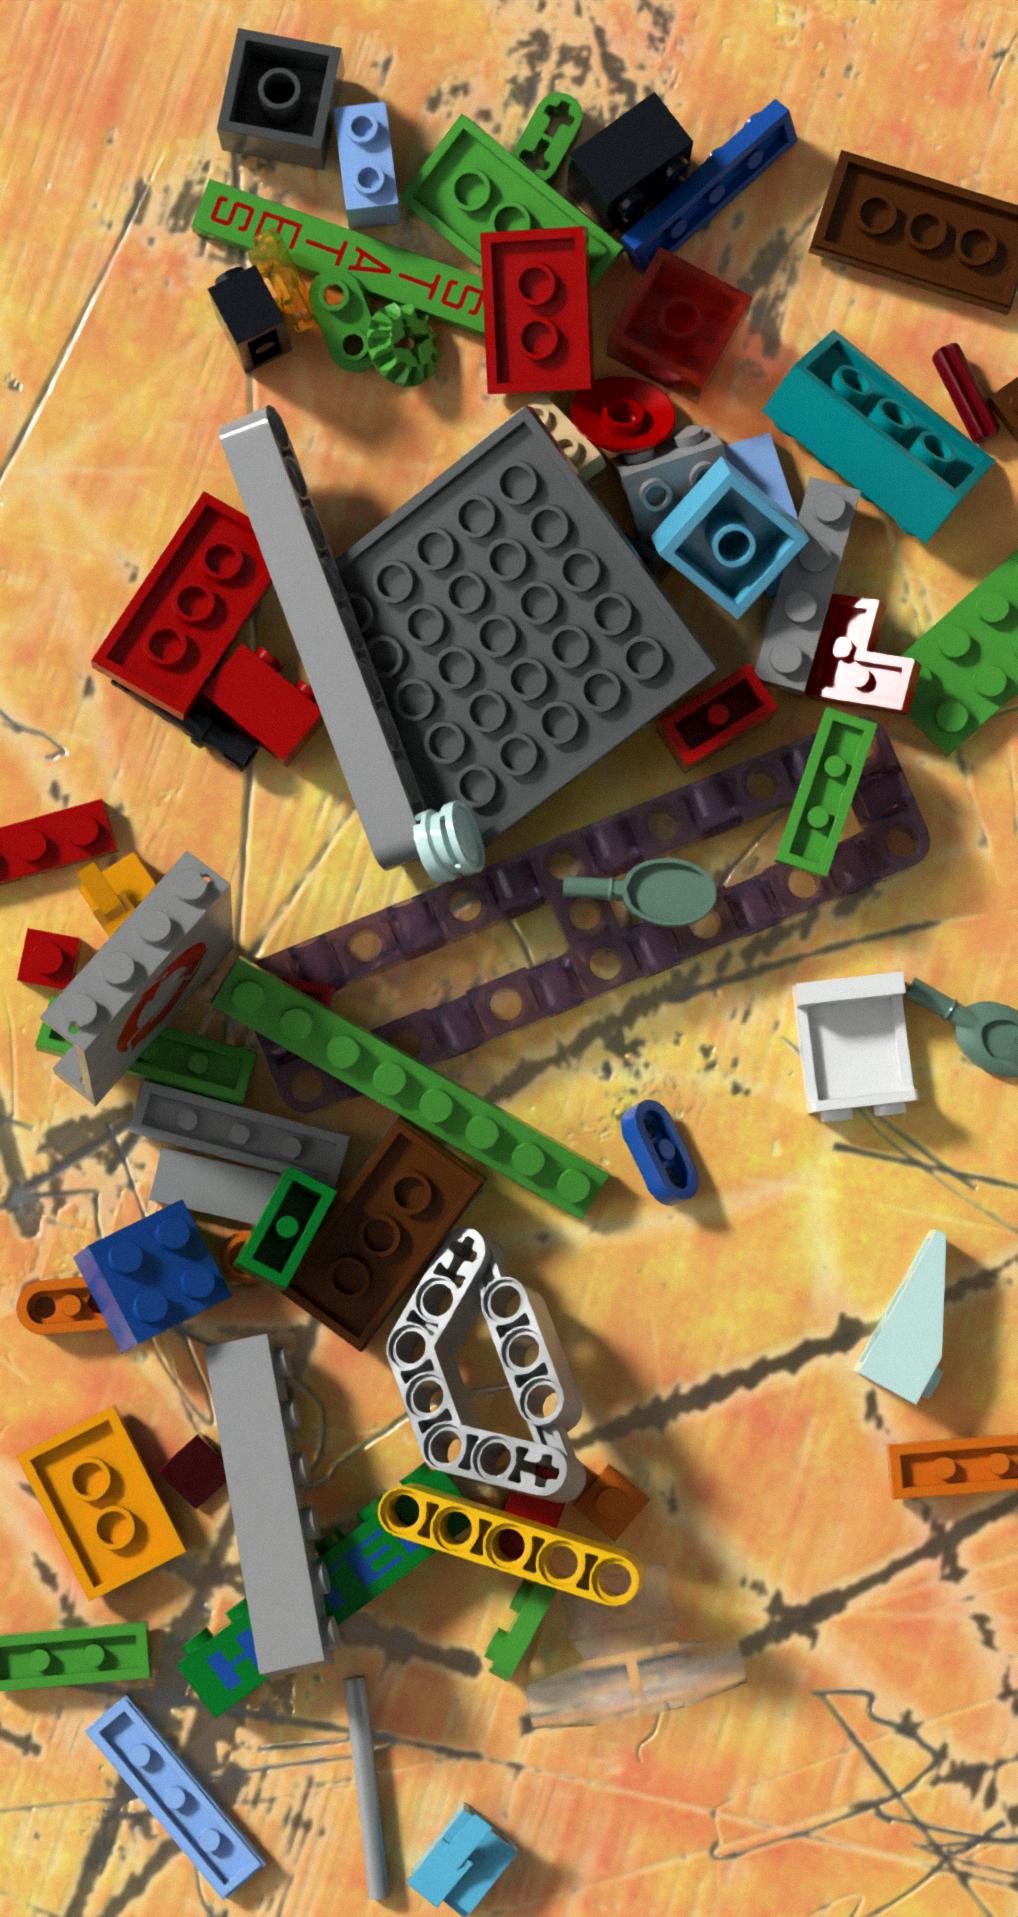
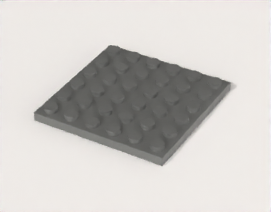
M530 406L522 408L335 560L425 805L428 809L439 812L446 803L455 800L462 801L476 820L484 849L721 669L553 435Z

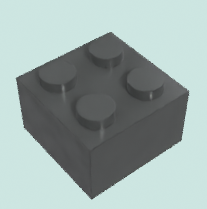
M238 28L217 125L222 151L324 170L335 121L333 108L338 106L345 72L342 48Z

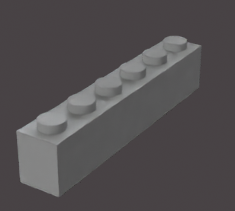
M267 1333L204 1347L259 1675L274 1678L334 1665L333 1650L340 1649V1637L334 1616L327 1617L323 1595L330 1593V1580L325 1562L323 1560L317 1562L313 1540L320 1539L321 1531L315 1507H307L304 1486L311 1484V1473L306 1454L304 1452L298 1453L294 1432L301 1431L302 1424L296 1400L288 1399L285 1379L292 1378V1366L286 1346L279 1347V1342Z

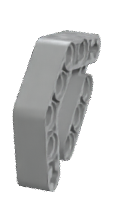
M458 1228L451 1232L441 1244L386 1343V1354L422 1457L430 1467L456 1478L555 1503L573 1501L583 1491L586 1484V1472L583 1464L576 1458L567 1432L573 1429L581 1419L583 1405L546 1303L539 1292L509 1277L505 1267V1254L500 1245L476 1230ZM474 1251L477 1253V1257L472 1263L469 1261V1257ZM457 1276L465 1279L462 1285L455 1281ZM452 1293L453 1302L451 1308L443 1315H440L441 1301L446 1295ZM520 1294V1308L514 1315L507 1317V1304L514 1296ZM481 1309L516 1405L523 1419L528 1423L534 1442L482 1430L479 1427L454 1356ZM424 1340V1355L414 1363V1348L419 1342ZM538 1343V1358L532 1365L526 1367L524 1361L525 1353L529 1347ZM442 1389V1403L438 1409L431 1412V1397L436 1391ZM552 1393H557V1408L551 1415L544 1417L543 1404L546 1398ZM460 1438L461 1451L454 1461L449 1462L447 1457L448 1448L455 1439ZM509 1450L511 1455L510 1465L504 1473L498 1475L496 1470L497 1460L504 1451ZM536 1465L553 1471L559 1470L557 1479L547 1480L534 1475Z

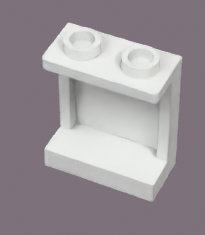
M903 971L796 983L792 987L807 1114L820 1113L821 1123L854 1119L852 1109L874 1107L875 1117L907 1113L906 1103L919 1100L918 1089H914L902 999V995L906 993Z

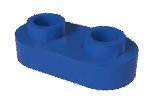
M644 1100L628 1108L621 1119L622 1135L641 1172L648 1191L657 1201L666 1206H674L693 1197L699 1185L698 1173L667 1109L654 1100Z

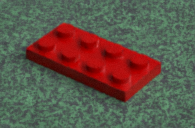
M203 491L92 658V668L184 721L201 695L202 690L207 686L273 584L249 517Z

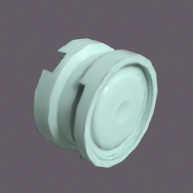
M455 800L446 803L439 812L428 809L419 812L415 816L416 821L421 820L420 824L413 826L417 852L423 867L435 883L442 885L454 881L458 873L470 876L483 870L485 852L481 833L474 816L462 801Z

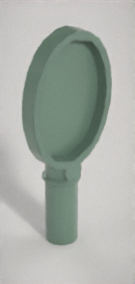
M657 858L644 861L634 866L627 873L624 880H617L612 877L605 879L564 875L562 897L608 900V902L612 900L623 901L628 911L639 920L654 926L667 928L684 927L704 919L711 912L717 896L714 881L705 870L696 864L676 858Z
M916 977L912 980L904 995L943 1018V1021H949L954 1024L956 1042L962 1053L973 1064L993 1075L1006 1078L1018 1077V1011L1016 1009L992 1001L977 1002L965 1007L958 1003L957 999L953 1000Z

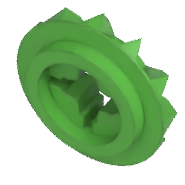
M394 302L381 308L373 315L367 329V347L373 364L384 378L401 387L418 386L436 374L435 363L443 355L435 346V341L440 334L431 332L427 325L429 315L417 314L412 303L397 305ZM402 338H411L415 345L412 349H402V347L395 349L394 344L400 342L399 340Z

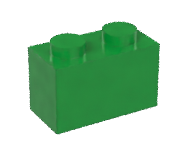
M287 1166L279 1176L232 1267L279 1292L285 1290L337 1191L301 1171Z

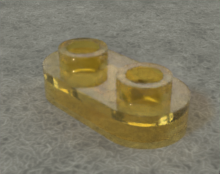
M272 227L253 236L254 248L248 251L249 259L252 266H257L263 280L269 279L277 295L273 299L285 320L286 327L293 325L296 331L301 333L318 325L310 305L309 291L279 233Z

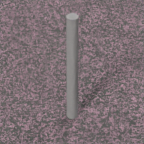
M353 1676L343 1680L369 1900H382L390 1897V1887L365 1676Z

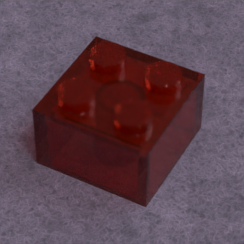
M659 247L608 337L606 356L698 405L748 317L753 297Z

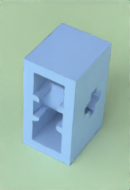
M386 102L333 108L349 229L401 224Z

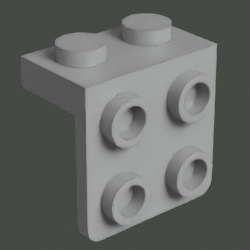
M700 425L686 426L675 431L672 434L673 438L665 440L653 449L637 453H622V455L610 458L615 478L626 493L638 539L656 552L657 550L650 536L720 456L728 461L723 442L710 426L704 428Z

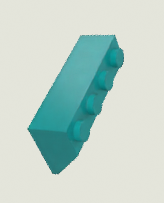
M835 330L830 332L794 364L762 409V412L773 420L775 426L782 433L797 439L814 453L815 458L821 465L835 470L851 483L855 489L861 490L860 496L863 499L877 504L895 519L901 530L911 536H916L925 544L943 526L996 462L989 454Z

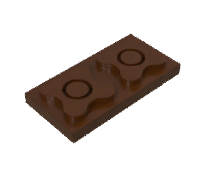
M841 150L808 253L1008 315L1018 288V205Z
M400 1115L321 1223L287 1288L281 1291V1293L358 1351L362 1352L487 1182L488 1178L410 1120Z

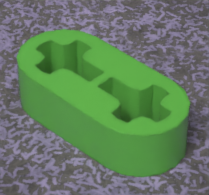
M552 93L545 97L537 106L513 151V155L526 164L523 160L524 158L533 160L541 147L547 149L544 153V167L547 170L537 169L535 173L550 185L557 178L580 135L583 116L582 108L578 101L565 93ZM561 110L567 111L568 122L571 126L561 124L553 138L548 136L550 131V117L548 113L557 116Z

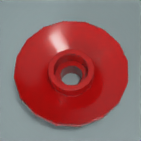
M612 376L595 380V389L578 391L571 404V422L576 426L578 432L596 447L610 452L637 453L653 449L667 440L675 426V408L667 394L653 384L634 377Z

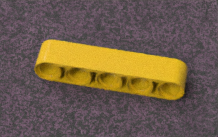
M408 1483L390 1489L383 1495L378 1505L380 1524L387 1532L394 1536L605 1605L619 1606L626 1604L641 1591L645 1584L646 1573L643 1563L636 1555L626 1550L421 1484ZM401 1495H408L418 1503L419 1517L413 1525L402 1522L397 1516L395 1510L396 1502ZM453 1512L463 1513L471 1522L472 1532L469 1539L465 1542L454 1539L448 1531V1518ZM513 1529L523 1537L525 1547L520 1558H510L502 1552L499 1538L503 1530ZM566 1546L576 1554L578 1566L573 1575H562L553 1567L551 1558L555 1547ZM608 1564H621L630 1572L631 1586L628 1591L623 1593L615 1592L606 1585L604 1571Z

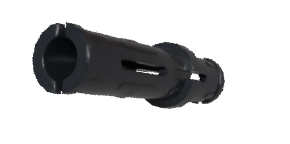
M111 680L113 686L118 687L126 694L128 693L141 704L190 736V742L199 749L205 746L224 758L240 772L249 766L259 750V742L254 741L223 720L224 714L215 708L209 710L196 702L183 721L116 681Z

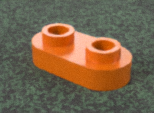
M83 1277L33 1282L23 1289L17 1300L16 1311L19 1321L28 1331L35 1334L48 1335L109 1328L102 1314L92 1308V1294ZM43 1297H49L55 1302V1312L49 1318L41 1316L37 1310V1304Z

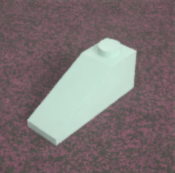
M929 1230L853 1369L856 1373L915 1405L921 1396L926 1399L930 1398L943 1374V1371L937 1368L942 1358L946 1234L939 1230Z

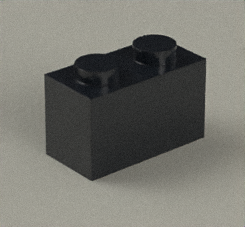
M256 265L246 270L243 267H235L216 278V285L208 288L216 318L245 374L292 350L285 320Z

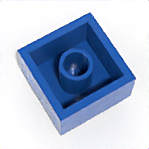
M183 1199L88 1245L73 1257L122 1354L215 1307L232 1296Z

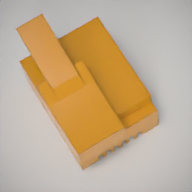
M134 851L103 872L99 870L95 862H92L76 873L83 884L78 887V890L109 938L157 885Z

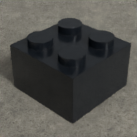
M653 92L569 154L567 190L587 216L609 234L615 229H618L620 233L630 229L631 225L638 218L644 216L645 212L643 209L658 198L662 201L671 191L685 181L690 166L693 140L659 96Z

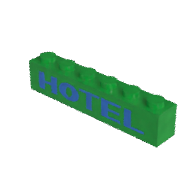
M426 1462L419 1465L399 1481L402 1485L408 1483L421 1484L468 1499L451 1475L434 1468L430 1469ZM383 1495L378 1496L356 1513L361 1523L344 1535L338 1527L314 1545L315 1552L317 1553V1562L322 1560L325 1562L330 1580V1593L323 1595L327 1617L334 1616L337 1626L437 1551L436 1549L394 1536L384 1529L378 1517V1505ZM401 1495L396 1502L395 1510L397 1516L402 1522L413 1525L419 1517L418 1503L408 1495ZM453 1512L447 1522L448 1531L453 1538L471 1525L468 1517L461 1512ZM246 1597L225 1612L230 1622L213 1634L208 1627H205L181 1646L186 1655L176 1665L215 1719L269 1678L259 1675Z

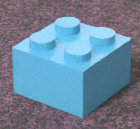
M722 456L650 536L661 557L737 620L810 540L799 521Z

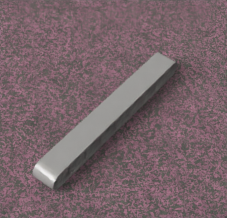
M268 405L220 426V440L371 850L378 864L385 871H389L420 859L414 840L413 826L421 822V820L416 821L415 816L427 809L286 427L275 408Z

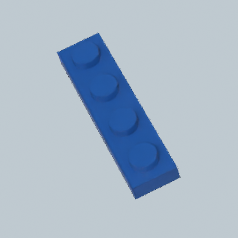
M774 99L761 112L752 115L737 134L722 147L713 150L696 171L672 190L646 216L638 218L631 225L629 231L621 239L634 269L647 278L798 141L789 109Z

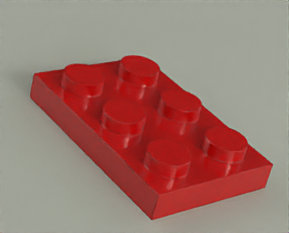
M588 227L480 233L487 393L510 394L595 389Z

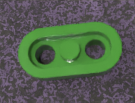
M334 268L321 272L311 283L309 301L333 361L346 371H367L375 366L367 347V329L373 313L362 285L353 274L342 269ZM333 285L340 286L344 292L343 301L336 306L330 305L326 299V292ZM352 335L360 336L364 343L361 353L355 356L349 354L346 350V341Z
M526 1579L522 1581L509 1607L517 1612L508 1631L498 1627L483 1656L492 1661L488 1669L489 1673L506 1682L510 1680L556 1593V1588L537 1582L531 1583Z

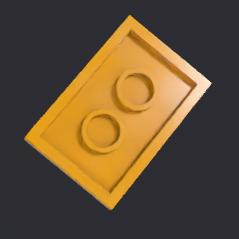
M116 1404L16 1455L89 1602L188 1550Z

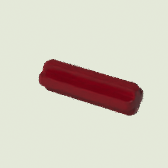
M951 343L939 348L934 352L932 361L972 441L975 444L990 440L998 434L1000 425L960 345Z

